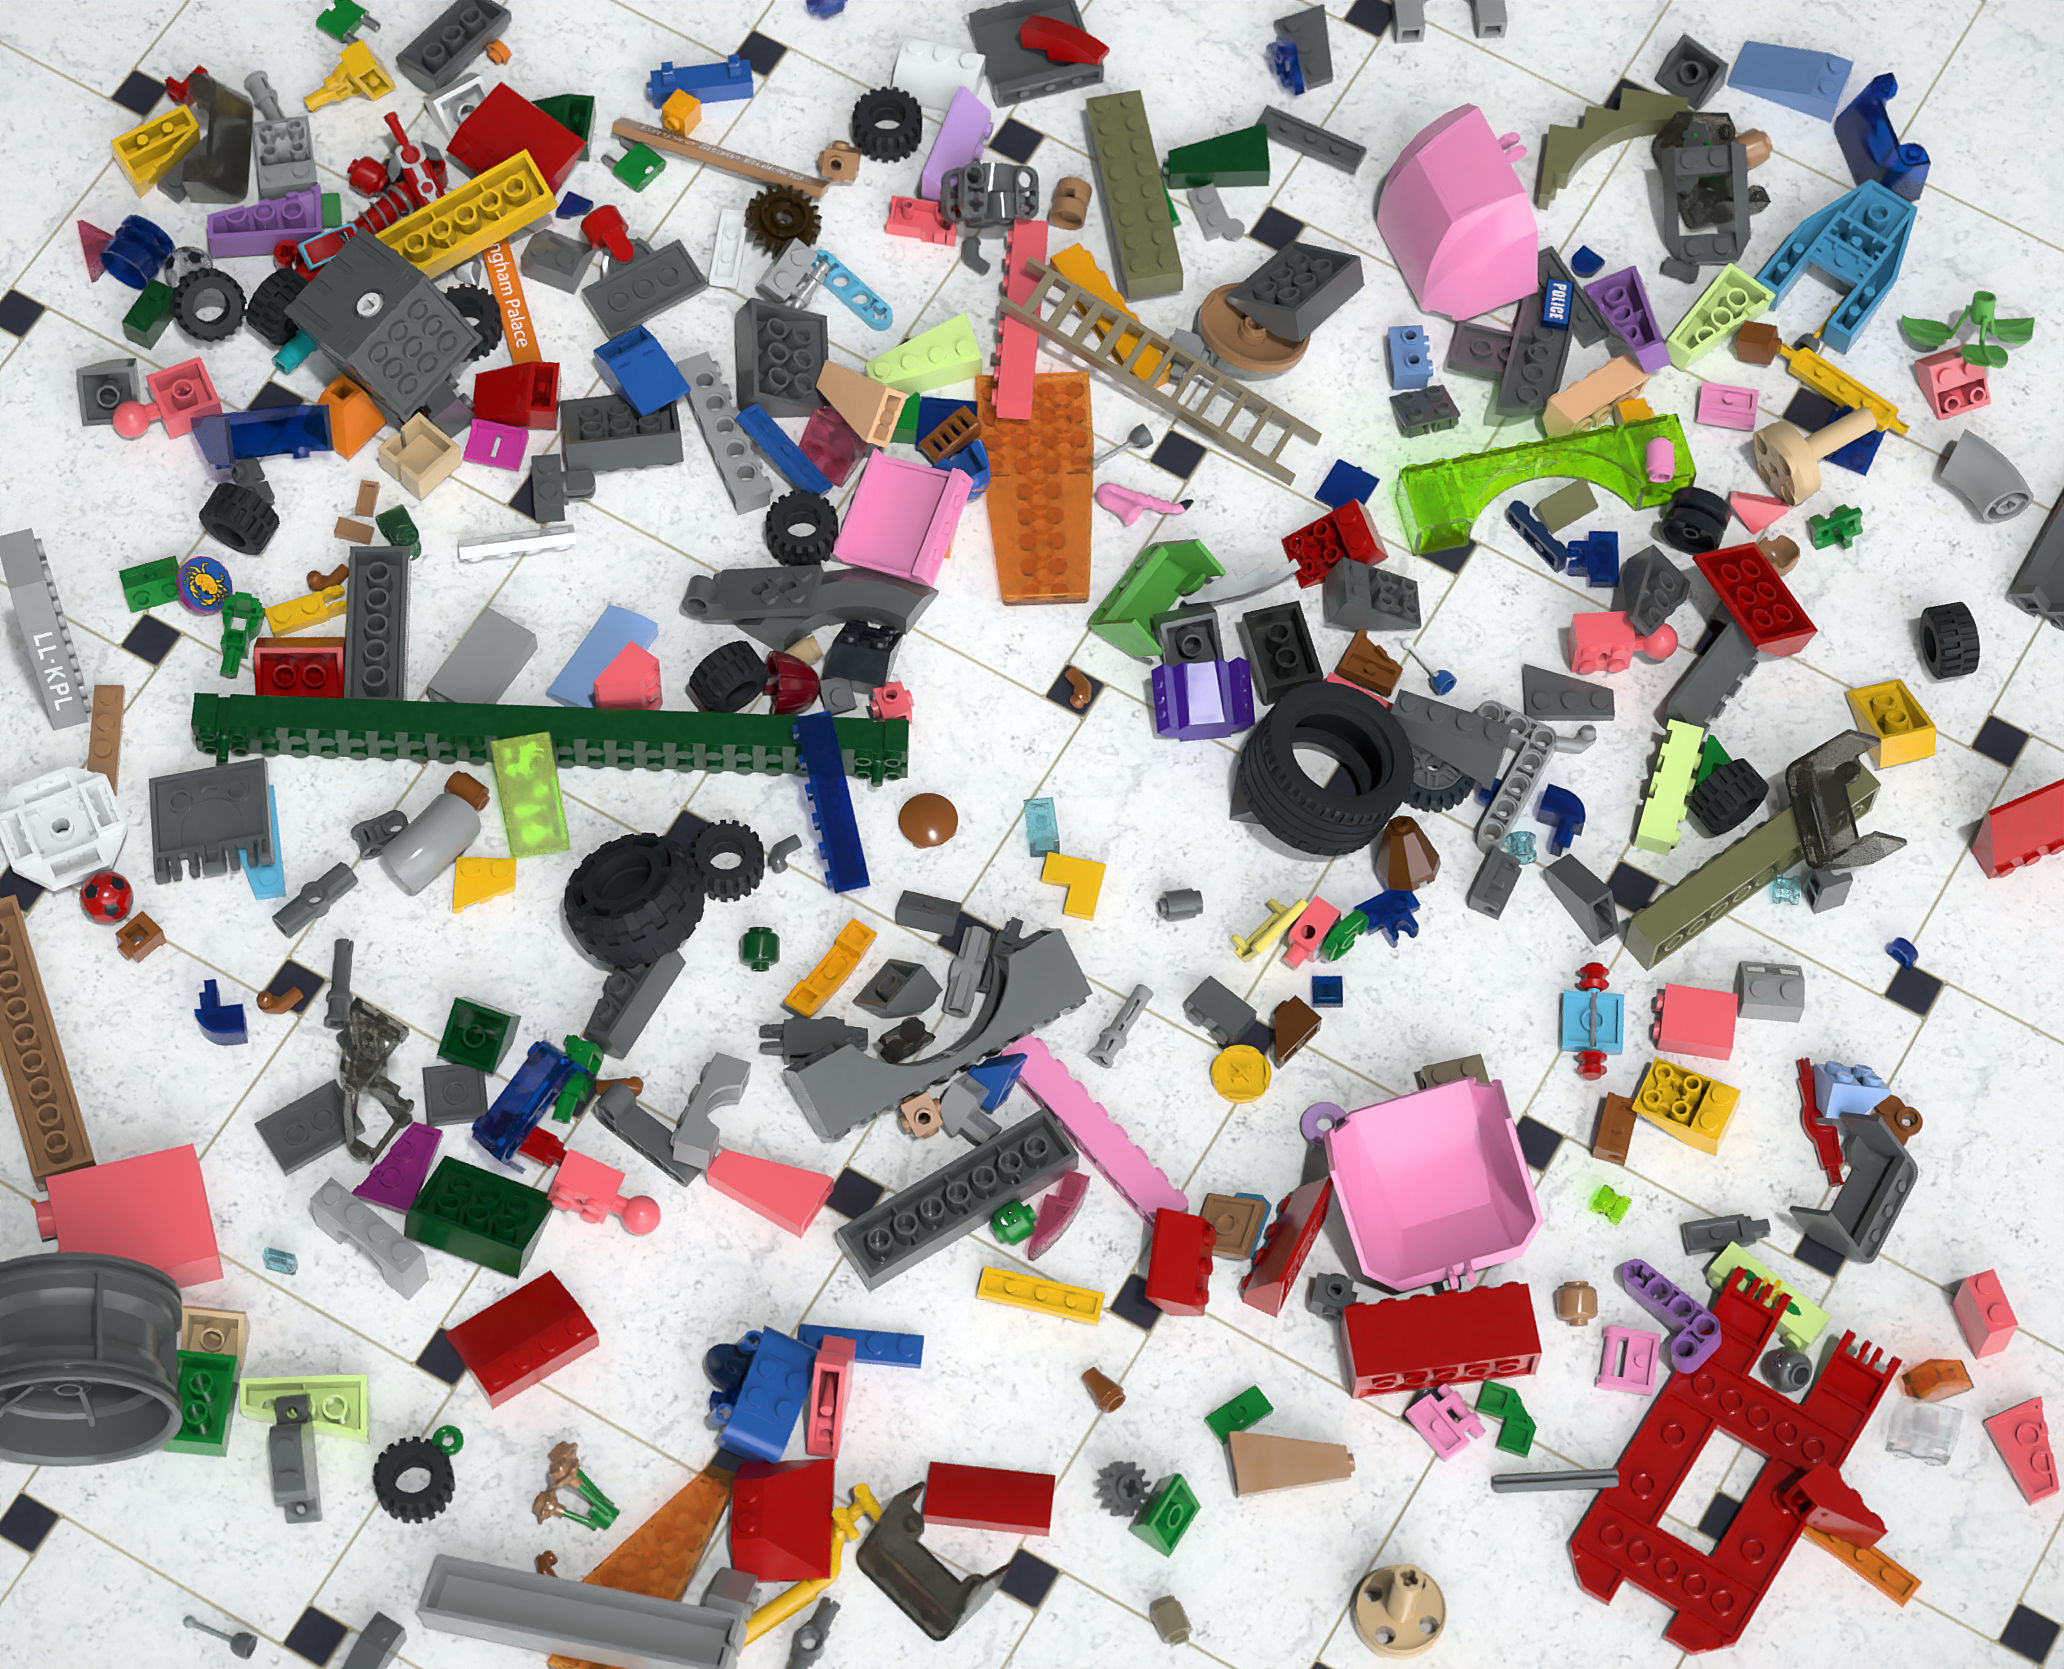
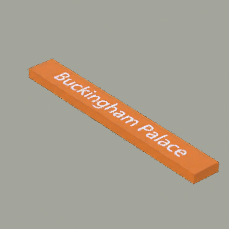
M505 237L482 250V255L496 303H499L502 326L513 365L529 361L543 362L508 237Z

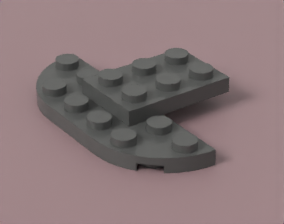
M1538 289V292L1523 298L1515 333L1459 321L1448 369L1501 380L1502 384L1495 408V415L1511 418L1534 413L1544 408L1547 400L1553 394L1559 392L1572 341L1573 325L1570 315H1568L1567 324L1544 320L1547 293Z

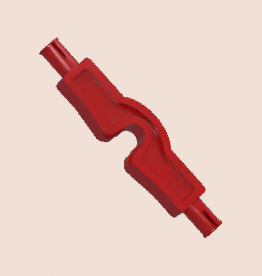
M1801 1058L1797 1060L1801 1073L1797 1085L1804 1107L1801 1115L1802 1128L1807 1138L1814 1144L1820 1169L1822 1171L1827 1170L1831 1187H1836V1184L1839 1187L1844 1182L1839 1169L1843 1164V1158L1839 1147L1837 1128L1833 1125H1819L1816 1123L1815 1120L1824 1117V1115L1816 1107L1815 1082L1810 1058Z

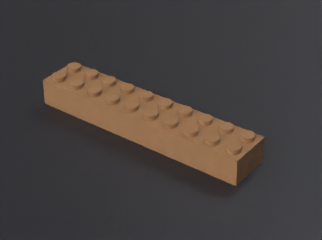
M15 894L0 899V1063L33 1177L39 1192L48 1190L46 1177L97 1166L21 908Z

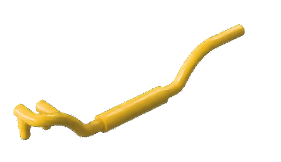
M859 1483L855 1486V1501L847 1509L838 1506L832 1512L834 1528L831 1579L802 1580L753 1612L750 1622L745 1621L748 1632L743 1648L817 1600V1594L838 1579L841 1572L842 1552L846 1537L852 1541L859 1538L860 1533L854 1524L865 1512L870 1514L877 1523H882L886 1519V1514L880 1508L879 1502L870 1492L867 1484ZM607 1665V1666L604 1667L603 1669H627V1668H622V1667Z

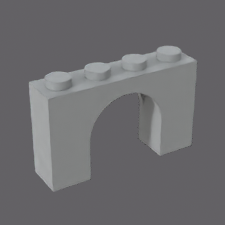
M1390 0L1396 44L1423 42L1426 27L1423 6L1429 0ZM1464 0L1474 12L1478 39L1505 38L1508 24L1505 0Z
M331 1177L310 1198L317 1227L339 1245L348 1236L359 1242L379 1263L385 1282L407 1301L429 1280L424 1252Z

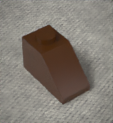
M1296 995L1288 1002L1286 1000L1282 1001L1274 1011L1275 1067L1279 1070L1321 1028L1322 1017Z

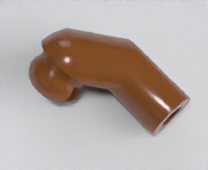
M340 564L330 575H321L320 572L314 570L308 573L306 581L309 583V588L315 592L323 591L327 587L340 585L349 576V569L344 564Z
M294 986L281 997L272 996L268 991H262L258 994L256 1001L259 1009L265 1013L284 1014L303 999L304 996Z
M546 1550L542 1555H537L535 1559L537 1573L559 1578L551 1568L558 1562L557 1557L551 1550Z

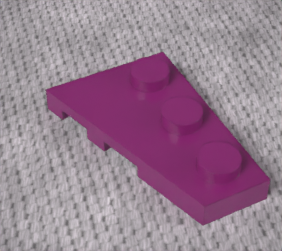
M414 1121L390 1148L387 1156L379 1165L376 1164L365 1181L358 1185L351 1193L359 1200L408 1215V1210L421 1191L441 1143L443 1130Z

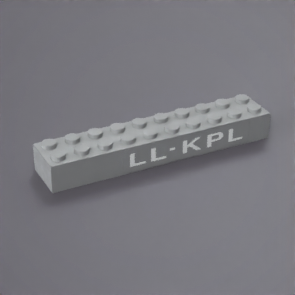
M32 528L0 536L2 566L53 730L56 731L89 722L86 711L91 710L89 698L41 538H34Z

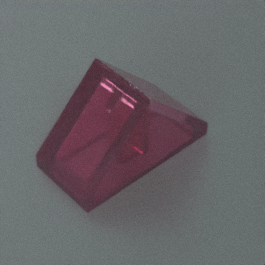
M79 220L77 225L91 282H97L119 253L115 236L84 220Z

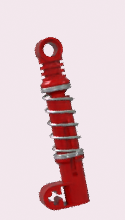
M428 160L444 190L449 181L445 160ZM406 178L400 183H393L387 187V195L381 193V198L377 202H369L370 207L366 211H358L359 216L352 221L357 231L362 226L372 235H376L397 221H400L401 216L407 217L417 210L418 202ZM282 240L277 243L273 251L277 270L285 267L293 269L292 262L295 261L296 268L293 270L311 283L322 268L309 271L297 247L299 243L294 240Z

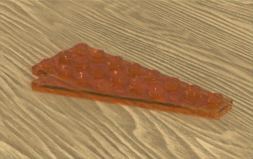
M709 1464L580 1582L682 1602L733 1495V1483L737 1473ZM551 1653L547 1662L549 1669H627Z

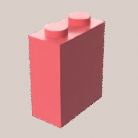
M1666 983L1664 993H1658L1655 1011L1661 1012L1660 1021L1654 1022L1652 1034L1653 1039H1658L1656 1050L1729 1061L1733 1049L1738 994Z
M1994 1269L1966 1277L1952 1303V1307L1977 1360L2005 1351L2018 1326V1322Z

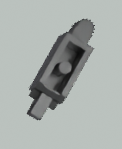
M795 1016L791 1019H784V1024H765L760 1026V1034L762 1036L772 1038L784 1037V1041H768L760 1044V1053L784 1055V1065H792L834 1041L851 1043L860 1051L868 1050V1028L845 1025V1019H838L834 1016H825L821 1019Z

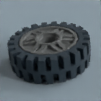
M1410 744L1415 762V773L1413 775L1412 787L1403 802L1407 804L1410 801L1411 807L1416 810L1418 806H1422V812L1428 813L1430 808H1434V812L1439 813L1443 807L1448 811L1453 809L1454 804L1459 806L1463 803L1464 798L1467 799L1470 795L1475 779L1472 777L1468 779L1460 774L1457 768L1447 762L1442 763L1438 761L1432 753L1423 748L1418 749ZM1436 766L1437 768H1439V770L1433 771L1428 769L1427 767Z

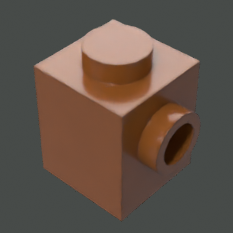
M1745 320L1736 338L1738 360L1771 365L1775 354L1779 355L1782 347V339L1778 337L1777 325Z

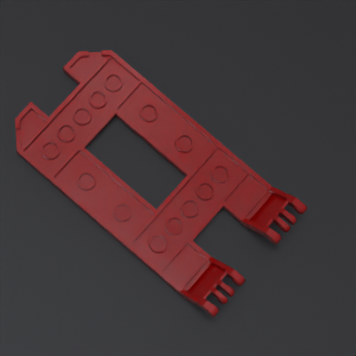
M1739 1265L1712 1311V1314L1716 1316L1720 1323L1722 1337L1720 1346L1696 1371L1688 1374L1679 1371L1675 1372L1616 1468L1619 1474V1485L1617 1487L1604 1488L1569 1546L1582 1591L1609 1606L1623 1581L1636 1587L1679 1613L1665 1635L1664 1640L1691 1656L1735 1647L1807 1524L1802 1523L1781 1500V1497L1823 1459L1840 1470L1903 1362L1900 1358L1892 1356L1884 1374L1873 1368L1876 1362H1879L1884 1353V1349L1878 1346L1868 1364L1863 1363L1862 1361L1872 1345V1342L1869 1340L1864 1341L1856 1358L1846 1353V1350L1852 1345L1857 1335L1855 1332L1847 1329L1803 1407L1749 1376V1373L1765 1349L1793 1297L1787 1293H1782L1775 1309L1768 1308L1764 1303L1774 1291V1286L1768 1283L1758 1301H1756L1753 1297L1763 1281L1760 1277L1754 1278L1747 1295L1737 1290V1287L1744 1280L1747 1270ZM1704 1330L1700 1334L1707 1336L1712 1334L1713 1331ZM1688 1351L1685 1357H1688L1693 1353ZM1717 1429L1767 1458L1770 1462L1711 1558L1657 1525L1712 1434Z

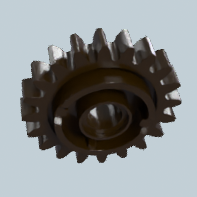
M778 184L776 191L767 186L765 194L758 190L755 199H750L744 214L746 217L744 227L749 228L747 237H755L754 246L764 245L762 253L772 249L773 257H776L787 240L797 238L810 248L811 244H816L817 235H820L822 226H820L822 216L817 215L819 206H810L813 199L812 196L803 199L804 190L801 189L797 194H794L792 185L788 187L787 191H783L781 184ZM779 219L785 220L788 223H782Z

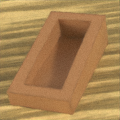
M361 480L355 515L373 518L380 490L379 482Z
M339 517L334 530L335 538L370 545L375 528Z

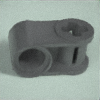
M392 810L371 820L356 824L350 833L358 841L361 848V858L370 860L382 855L380 849L405 829L409 823L403 812ZM394 826H402L398 831H390Z

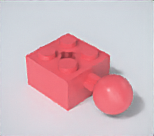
M200 356L147 375L146 379L150 395L154 402L142 405L137 401H125L116 407L112 417L113 425L117 432L131 438L143 434L147 430L149 422L160 417L170 439L224 420L220 400Z
M1627 611L1573 614L1567 638L1571 672H1580L1582 674L1605 670L1621 672L1624 669H1629L1633 651H1644L1646 655L1657 660L1666 659L1676 651L1678 646L1676 631L1666 623H1663L1648 638L1643 633L1635 634L1634 625L1628 619Z
M569 1148L547 1197L555 1207L564 1211L570 1209L577 1212L583 1220L593 1224L597 1222L603 1224L609 1211L614 1212L622 1217L624 1226L630 1232L638 1235H645L654 1231L661 1219L660 1207L651 1197L638 1195L628 1199L617 1194L626 1175L625 1173Z

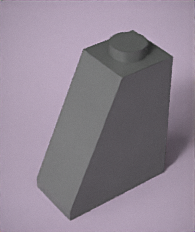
M1570 853L1546 867L1551 891L1593 945L1598 946L1620 932L1612 889Z

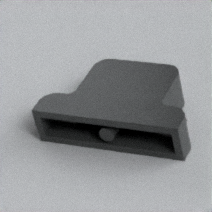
M310 1393L278 1396L275 1401L276 1424L270 1426L269 1429L277 1503H285L288 1524L321 1521L322 1510ZM293 1406L297 1409L298 1414L295 1418H290L287 1415L288 1407ZM298 1502L306 1504L307 1510L305 1513L297 1511L296 1505Z

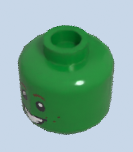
M1012 1200L993 1213L994 1221L990 1223L1002 1244L1007 1242L1014 1246L1035 1234L1036 1227L1033 1222L1038 1220V1217L1030 1204L1023 1206L1019 1200Z

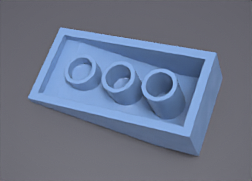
M1746 41L1727 86L1831 123L1849 82L1854 62L1827 52Z

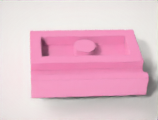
M1702 382L1696 423L1753 431L1759 390Z

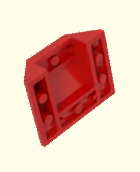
M835 1458L778 1461L777 1464L769 1461L741 1464L733 1483L731 1545L735 1570L759 1576L757 1583L831 1579Z

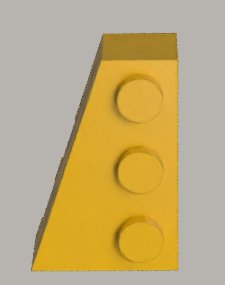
M184 104L111 140L112 155L139 200L200 141V128L189 108Z

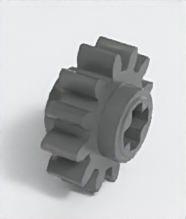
M1115 1461L1113 1467L1103 1468L1106 1478L1097 1479L1096 1481L1099 1485L1103 1486V1490L1097 1492L1096 1496L1105 1497L1106 1501L1103 1502L1102 1508H1112V1516H1121L1122 1514L1125 1517L1134 1516L1135 1511H1141L1144 1506L1141 1500L1149 1499L1150 1497L1149 1493L1144 1492V1488L1149 1487L1151 1481L1142 1480L1146 1470H1135L1136 1463L1134 1461L1126 1463Z

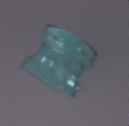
M1517 831L1507 836V845L1510 847L1508 854L1521 860L1520 865H1528L1537 860V852L1534 849L1536 844V835L1534 833Z
M1775 874L1772 896L1774 904H1780L1782 901H1785L1791 905H1798L1801 889L1800 876L1785 878L1781 874Z

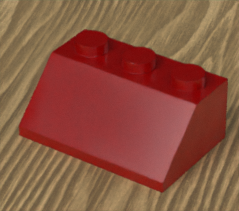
M258 637L254 645L256 695L344 698L346 637Z
M1166 1208L1156 1209L1145 1297L1168 1315L1204 1316L1205 1306L1209 1302V1276L1213 1272L1212 1250L1217 1241L1215 1226L1200 1216Z

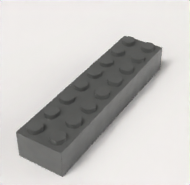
M1044 1107L838 1228L837 1243L871 1292L993 1220V1213L1012 1200L1023 1202L1078 1169L1079 1154L1048 1109Z

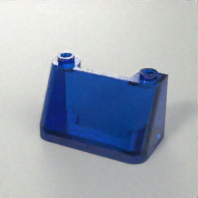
M1893 72L1874 77L1836 118L1834 133L1857 187L1872 179L1906 201L1912 202L1920 200L1931 161L1927 151L1920 144L1906 143L1900 145L1885 108L1887 101L1893 99L1898 90Z

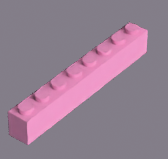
M1030 1033L1018 1039L1001 1053V1056L1025 1053L1028 1056L1016 1083L1040 1109L1044 1107L1048 1109L1069 1141L1153 1232L1157 1208H1166L1188 1214L1189 1201L1185 1194L1179 1189H1173L1168 1183L1166 1174L1159 1167L1154 1168L1150 1164L1145 1151L1138 1145L1134 1146L1127 1139L1128 1134L1124 1128L1118 1123L1114 1125L1108 1118V1113L1099 1102L1094 1103L1090 1099L1085 1086L1078 1080L1074 1081L1068 1075L1069 1072L1065 1064L1059 1059L1055 1060L1048 1053V1047L1040 1038L1037 1037L1035 1039Z

